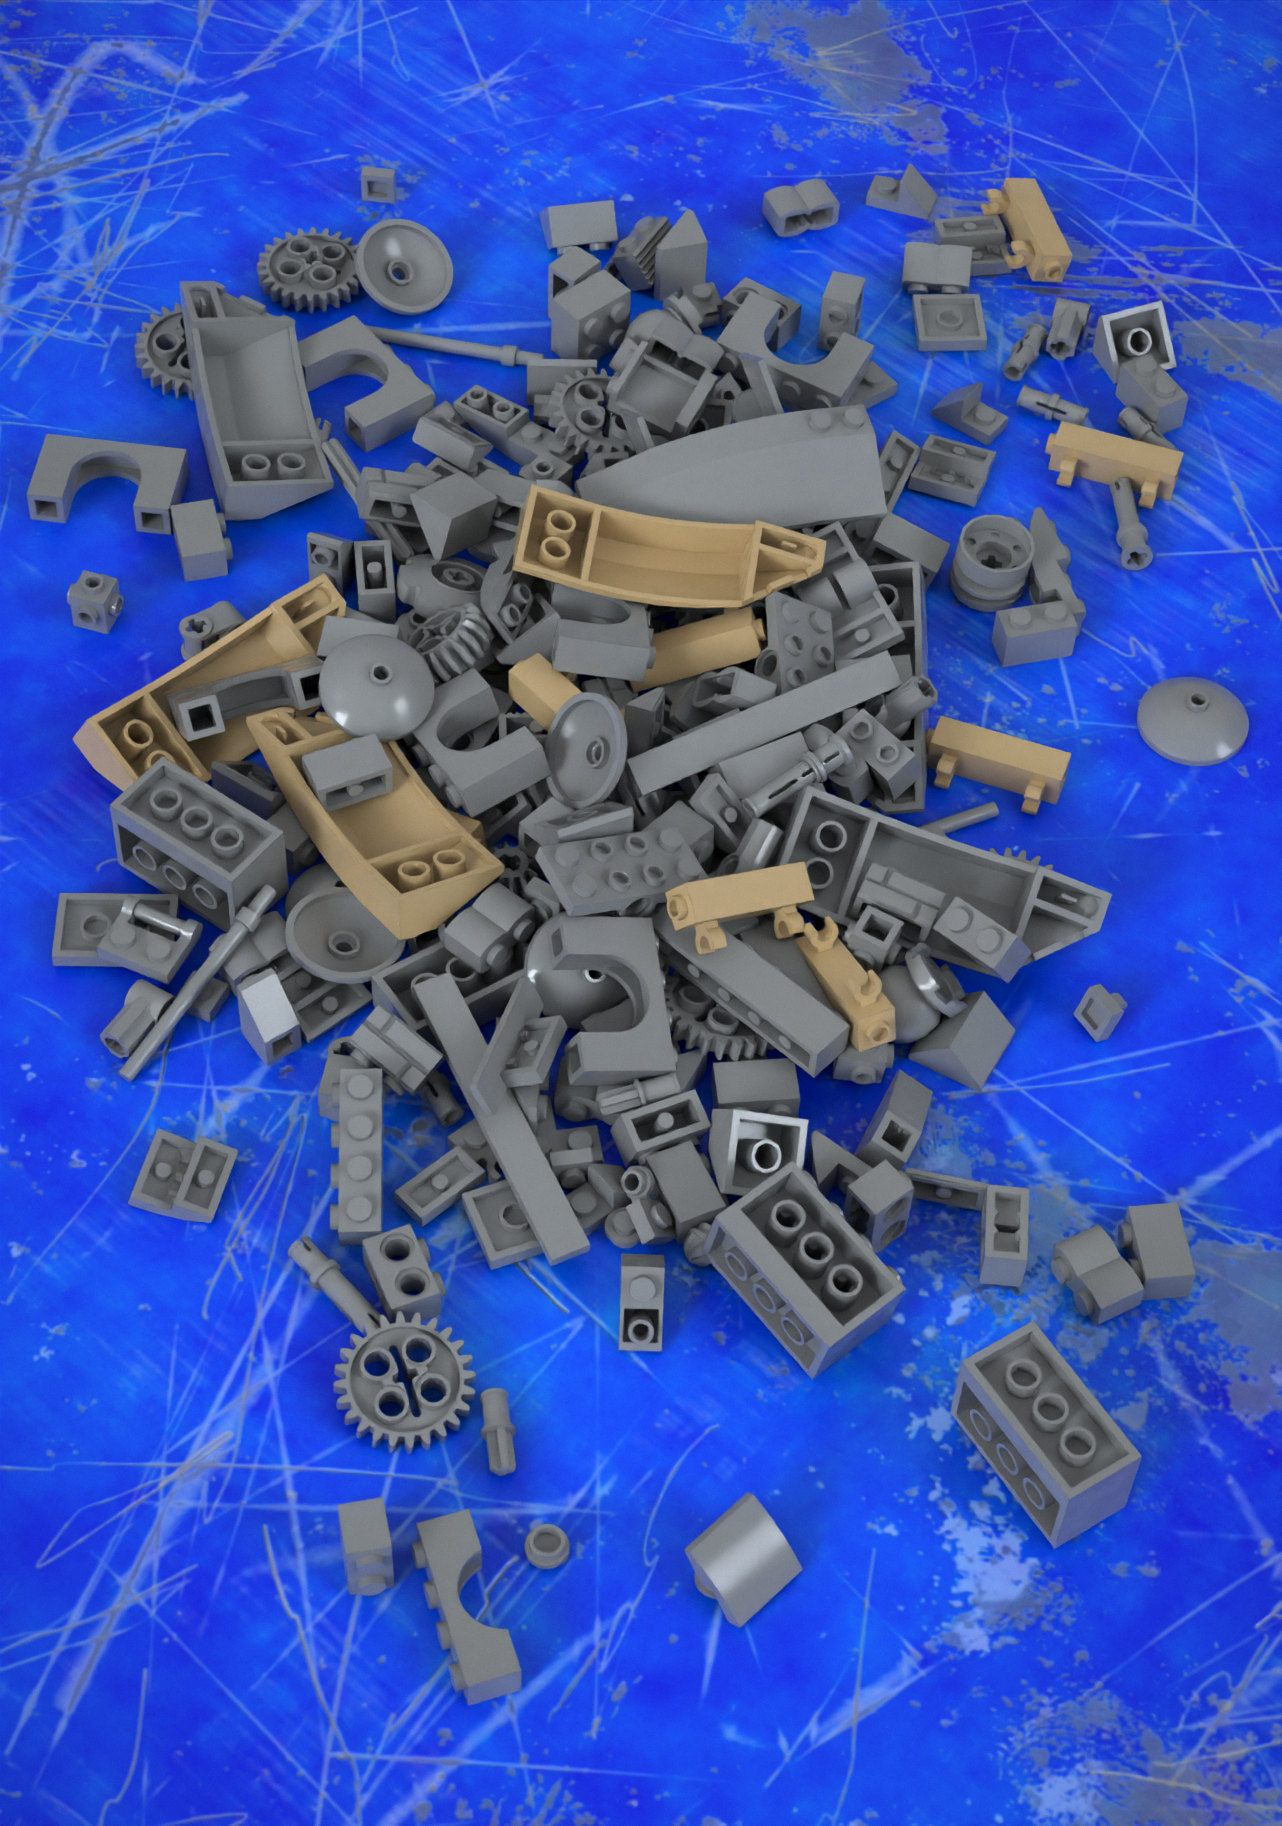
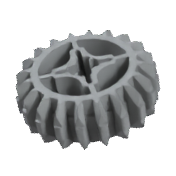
M461 602L456 606L453 604L449 605L445 610H439L434 616L428 617L427 621L422 625H417L418 628L408 635V640L405 643L414 648L425 660L431 671L434 687L437 688L449 680L462 675L467 669L474 667L473 664L477 660L483 658V652L489 649L490 642L494 637L492 633L493 627L490 625V620L484 612L477 608V606L473 603Z

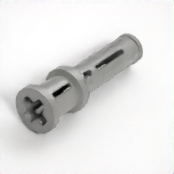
M1119 478L1120 489H1117L1115 481L1110 484L1109 489L1112 494L1119 529L1116 532V541L1122 548L1120 559L1126 569L1132 571L1141 570L1149 566L1153 560L1152 550L1146 543L1148 532L1146 527L1139 521L1131 481L1126 478Z
M833 733L827 738V743L815 751L804 752L797 765L773 779L752 795L742 799L741 802L744 810L751 819H759L760 816L786 801L809 784L823 783L827 780V775L841 765L848 766L852 764L853 755L850 748L839 735ZM790 782V784H789L788 786H786L785 788H783L782 790H780L779 792H777L776 794H774L773 796H771V797L769 798V796H770L772 793L776 792L777 790H779L780 788H782L783 786H785L786 784H788V783Z

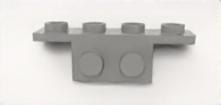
M529 977L519 978L470 1084L472 1096L479 1103L486 1116L496 1114L507 1088L533 1086L544 1082L568 1028L561 1015L539 1018L544 1008V1003Z

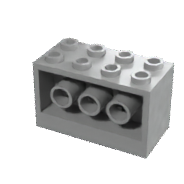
M163 756L109 805L118 864L165 894H179L180 904L226 933L234 925L233 918L243 906L248 907L265 884L271 886L278 894L263 914L289 891L284 832Z
M793 1161L718 1214L713 1221L701 1251L812 1380L885 1325L906 1290L896 1270L891 1266H885L874 1253L870 1241L864 1235L857 1234L846 1222L841 1208L834 1202H829L818 1190L814 1178L807 1171L800 1170Z
M1034 1320L961 1362L950 1413L1054 1549L1126 1507L1142 1456Z

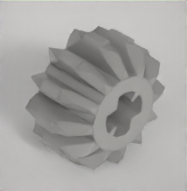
M506 841L501 849L490 845L489 851L504 864V872L486 886L482 893L491 885L499 882L524 900L526 885L534 876L541 879L543 871L538 862L518 847L519 845L513 848Z

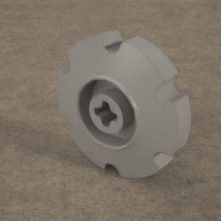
M432 554L415 555L407 558L406 564L400 566L395 582V591L403 603L413 606L415 608L414 612L426 619L437 614L439 610L447 609L449 605L454 604L456 606L461 602L473 603L482 611L480 593L488 569L457 557L439 561L434 559Z

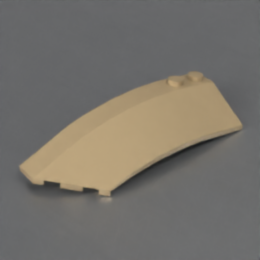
M531 484L519 517L514 542L512 570L585 592L645 604L687 608L742 607L766 597L774 591L782 590L821 573L827 541L756 520L755 524H721L674 520L637 514L602 506Z
M325 573L274 601L256 616L178 667L90 717L72 740L92 767L123 792L162 756L204 783H208L212 780L210 767L213 760L243 761L259 750L247 726L246 717L279 707L296 709V716L308 717L322 707V705L304 710H299L291 705H284L249 712L225 721V732L188 742L175 728L166 694L310 654L317 657L316 654L326 615L344 617L346 614V601Z
M279 707L246 717L247 726L278 786L317 849L355 897L400 941L415 938L419 934L436 929L504 872V864L468 833L438 801L404 756L395 740L380 742L392 765L393 792L326 812L303 778L302 756L318 749H326L348 742L356 737L340 729L326 712H317L316 718L296 716V709Z

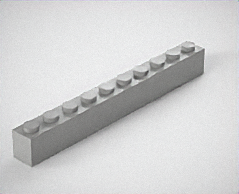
M553 797L549 798L519 822L518 847L537 861L535 856L539 846L544 845L536 832L534 823L573 812L574 810L567 805L564 806ZM667 902L657 903L654 910L646 916L652 917L654 932L659 937L658 956L812 1077L817 1076L847 1048L850 1025L840 1013L830 1010L820 1003L810 990L794 983L785 976L784 972L777 965L768 963L755 953L746 941L738 940L725 930L721 923H718L726 936L727 947L716 949L713 953L699 955L695 944L696 929L691 928L675 932L672 919L667 911ZM615 910L604 912L612 917H619Z

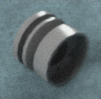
M982 515L970 520L963 527L949 574L950 588L959 601L969 608L982 612H996L1011 608L1020 600L1035 552L1033 537L1026 527L1016 520L1002 515Z

